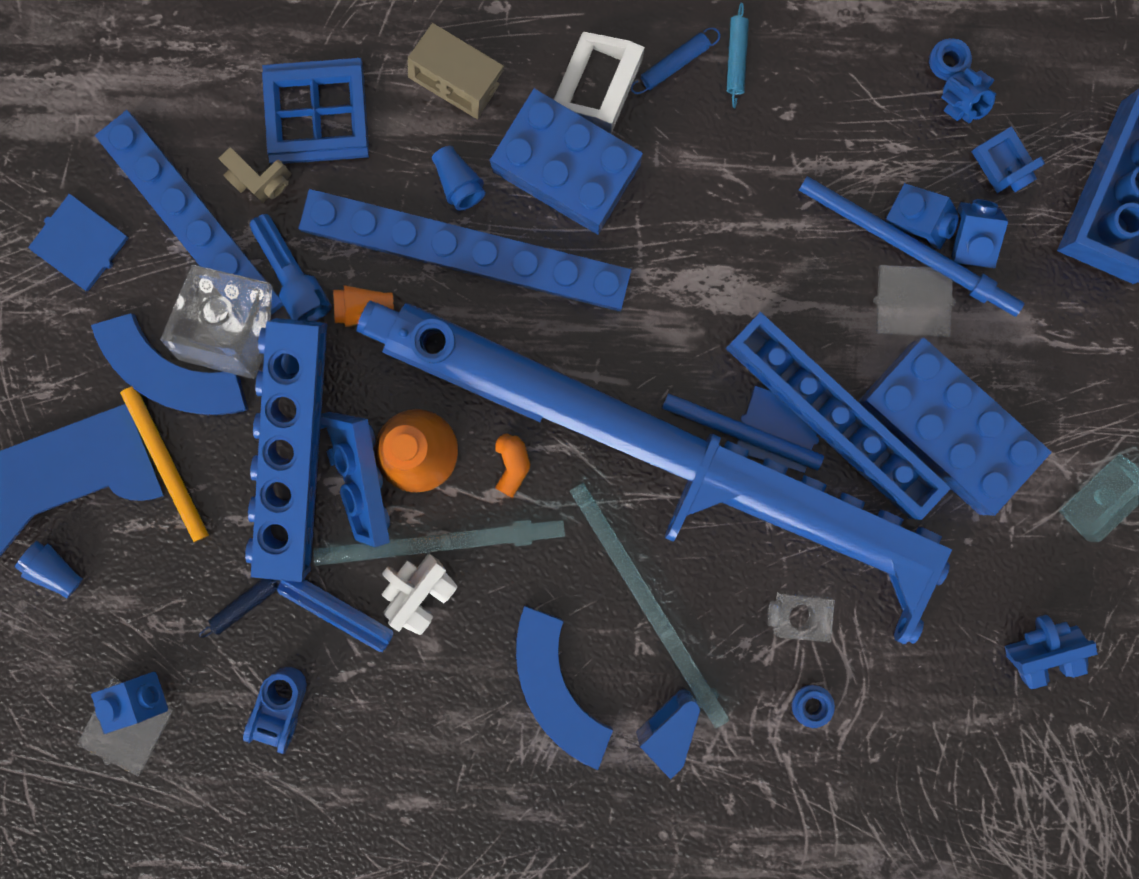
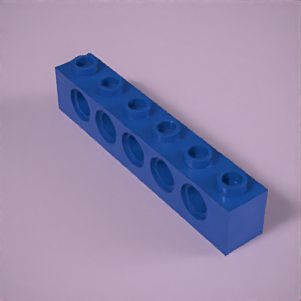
M759 312L725 348L908 519L922 520L951 489L763 313Z
M275 318L266 321V328L262 327L259 333L258 350L259 353L264 354L263 371L259 370L257 374L255 389L256 395L261 396V413H256L253 423V436L255 439H259L258 455L253 456L250 470L251 480L256 481V496L251 497L248 507L249 522H254L253 538H249L245 554L246 563H251V577L302 582L311 571L327 323ZM284 354L293 355L297 359L299 372L296 376L289 375L283 370L281 360ZM281 397H287L295 403L296 415L294 418L286 417L281 413L279 409ZM277 440H285L291 444L294 450L293 459H284L278 454L276 450ZM275 482H281L290 489V500H281L275 495L273 489ZM278 524L283 526L288 533V541L277 540L271 533V525Z

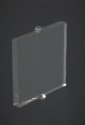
M880 265L878 295L873 299L874 303L877 304L876 334L950 337L951 309L956 304L955 299L952 298L953 280L930 267Z
M112 678L106 688L123 682ZM168 706V711L106 734L103 733L100 721L94 711L77 745L103 758L105 765L113 763L136 776H140L174 709Z

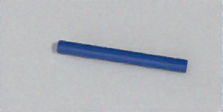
M668 393L662 407L664 410L817 471L823 462L824 455L672 394Z

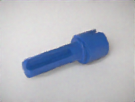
M262 214L251 220V231L282 285L279 298L292 320L316 322L328 314L332 305L315 276L304 275L268 214Z

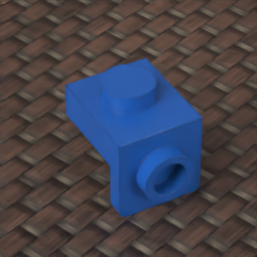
M1012 126L971 151L997 194L1011 186L1015 193L1037 179L1034 171L1045 164L1042 157L1034 161L1032 160Z
M904 183L886 221L899 230L926 238L931 247L940 250L946 238L950 239L954 235L959 218L950 197Z
M975 199L972 204L960 202L958 213L961 216V221L951 254L952 260L959 264L995 268L1008 225L1006 216L998 208V205L992 201Z
M156 672L142 675L91 694L95 713L104 734L140 723L168 711Z

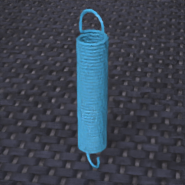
M740 3L738 15L733 16L730 23L726 91L732 94L734 109L737 105V98H735L734 104V94H743L745 92L749 20L742 17L744 12L743 3Z

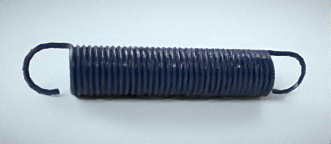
M262 579L244 594L240 595L239 598L232 601L227 607L208 620L210 626L203 629L199 637L203 638L211 633L220 635L233 623L262 603L263 600L275 593L278 589L276 583L278 580ZM208 628L211 629V632H209V633L206 634V635L201 636V634H202L205 630H207Z

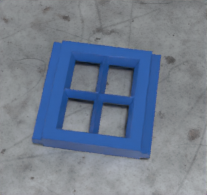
M362 58L262 65L267 154L270 165L278 159L283 164L369 158ZM349 82L350 105L320 107L318 85ZM310 85L311 108L281 110L280 87ZM351 113L353 135L322 137L320 115ZM312 116L314 138L283 140L281 118Z

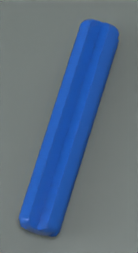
M305 579L302 582L281 580L277 591L280 595L378 652H383L393 637V631Z

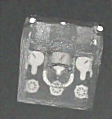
M192 265L160 340L180 361L255 379L264 354L259 353L258 350L259 333L262 327L266 328V321L271 320L272 286L268 282Z

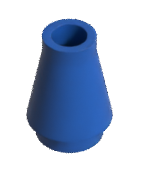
M445 146L433 154L432 161L437 168L449 204L454 205L457 210H466L483 199L485 191L482 188L483 180L456 153L453 146Z
M35 541L15 565V568L22 572L21 578L54 591L66 599L72 595L83 580L49 543L44 546L39 541Z

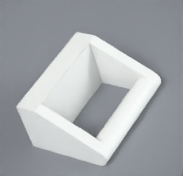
M582 32L554 100L611 134L642 63L645 47L628 40ZM593 49L621 60L600 110L570 103Z

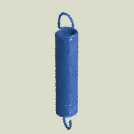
M712 27L705 29L704 33H698L688 42L663 58V60L649 68L648 71L641 74V80L646 86L645 90L642 92H635L633 90V85L638 82L637 80L632 84L631 91L634 94H641L646 90L656 87L666 78L673 75L674 72L683 68L684 65L708 50L709 46L716 44L720 40L719 30ZM710 29L718 33V39L713 44L710 43L704 34Z

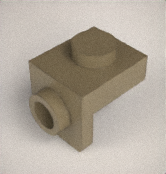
M231 147L218 158L228 168L223 176L240 193L248 188L262 203L268 198L274 199L278 197L288 186L287 179L292 175L278 159L259 176Z

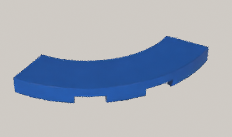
M130 313L91 325L95 339L112 368L125 382L147 398L169 408L200 415H225L249 410L237 370L233 369L214 373L197 372L171 363L163 358L149 343L138 324L136 315Z
M524 605L517 633L516 659L519 680L526 702L544 732L561 749L581 763L598 770L613 728L589 715L572 697L564 682L558 654L560 631L564 620Z

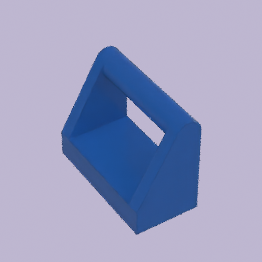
M686 689L679 690L636 731L640 748L670 780L684 767L700 713L697 702L690 691Z

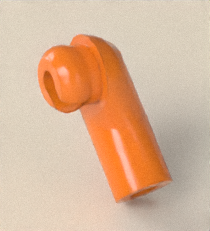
M503 434L497 439L495 449L496 452L501 453L506 470L495 488L513 498L529 472L531 464L525 443L518 436Z

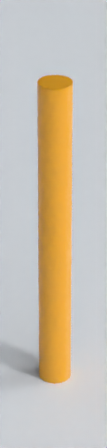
M133 386L124 389L120 394L193 542L209 536L140 393Z

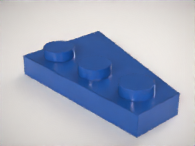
M334 412L322 413L320 429L327 428L333 449L326 451L331 466H336L337 471L344 479L345 484L340 488V495L355 541L372 547L390 543L387 530L390 526V518L382 502L380 488H382L383 479L379 468L376 466L373 451L375 435L368 423V419Z

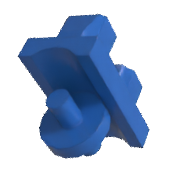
M1046 614L1036 617V630L1025 633L1026 640L1005 646L1006 657L1018 669L1022 681L1030 689L1047 686L1050 682L1048 669L1059 666L1060 671L1066 677L1075 678L1088 674V657L1098 655L1096 643L1093 640H1087L1077 625L1069 627L1067 622L1054 625L1052 619Z

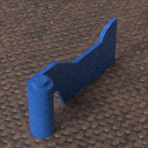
M126 404L0 451V557L35 515L101 489L110 487L117 496L134 501L153 500L165 496L141 434Z

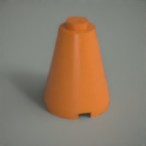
M421 409L403 411L390 418L381 428L375 443V459L383 477L393 486L408 492L429 491L443 484L454 471L458 456L457 438L450 425L437 414Z

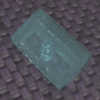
M1118 454L1059 512L1087 541H1102L1139 505V467L1122 454Z

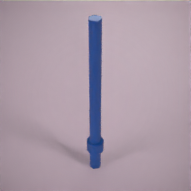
M807 176L799 189L800 192L970 290L969 295L983 304L989 301L1014 317L1022 310L1025 303L997 287L998 282L985 274L976 275Z

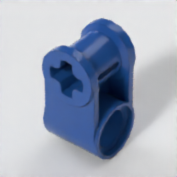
M284 667L264 680L260 687L255 707L246 724L243 741L251 743L253 740L277 747L278 753H286L297 726L298 713L307 688L305 676L301 671L294 667ZM276 680H284L290 684L293 691L291 698H283L278 695L275 689Z

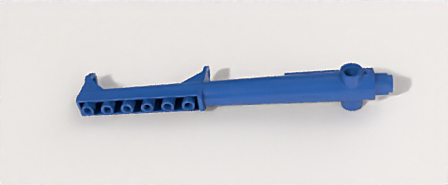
M371 300L365 306L356 331L385 344L383 353L535 421L541 422V419L545 418L688 480L666 530L665 539L672 542L675 540L687 515L719 503H724L888 573L903 611L895 629L894 639L902 644L907 642L914 644L919 639L924 626V621L920 618L935 586H940L949 572L950 564L947 560L952 549L939 544L942 536L919 526L915 533L901 527L904 519L881 509L877 516L862 510L865 502L843 492L839 499L824 493L827 485L818 480L803 475L801 482L786 476L788 467L767 458L764 459L762 464H759L747 458L750 451L729 441H726L724 448L719 446L721 437L714 434H709L706 440L701 439L409 303H405L400 312H396ZM436 333L444 334L446 343L443 350L436 354H429L426 349L428 338Z

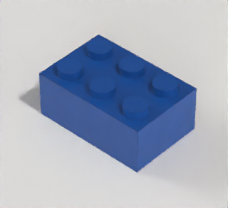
M534 88L491 157L490 163L493 173L599 235L639 169L643 153Z

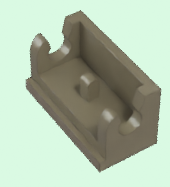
M434 23L430 25L408 56V78L477 120L500 84L497 80L502 74L504 67Z

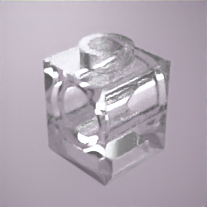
M777 592L776 601H770L768 626L774 627L773 634L779 638L831 643L835 600L826 596ZM805 605L809 612L807 623L801 627H793L789 620L790 612L796 606Z

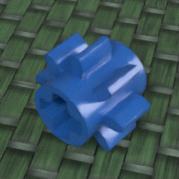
M969 67L966 68L965 72L954 74L948 79L943 89L941 98L949 103L944 112L956 121L962 118L967 123H971L973 119L983 118L990 112L995 102L996 93L989 88L994 79L981 70L976 73Z

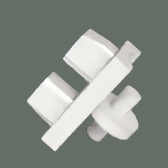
M430 553L427 554L418 567L406 561L399 572L386 567L382 573L390 583L381 595L391 602L383 614L389 619L388 624L397 631L404 627L421 635L433 618L431 612L420 605L428 593L444 603L449 600L457 589L456 583L445 572L446 569Z

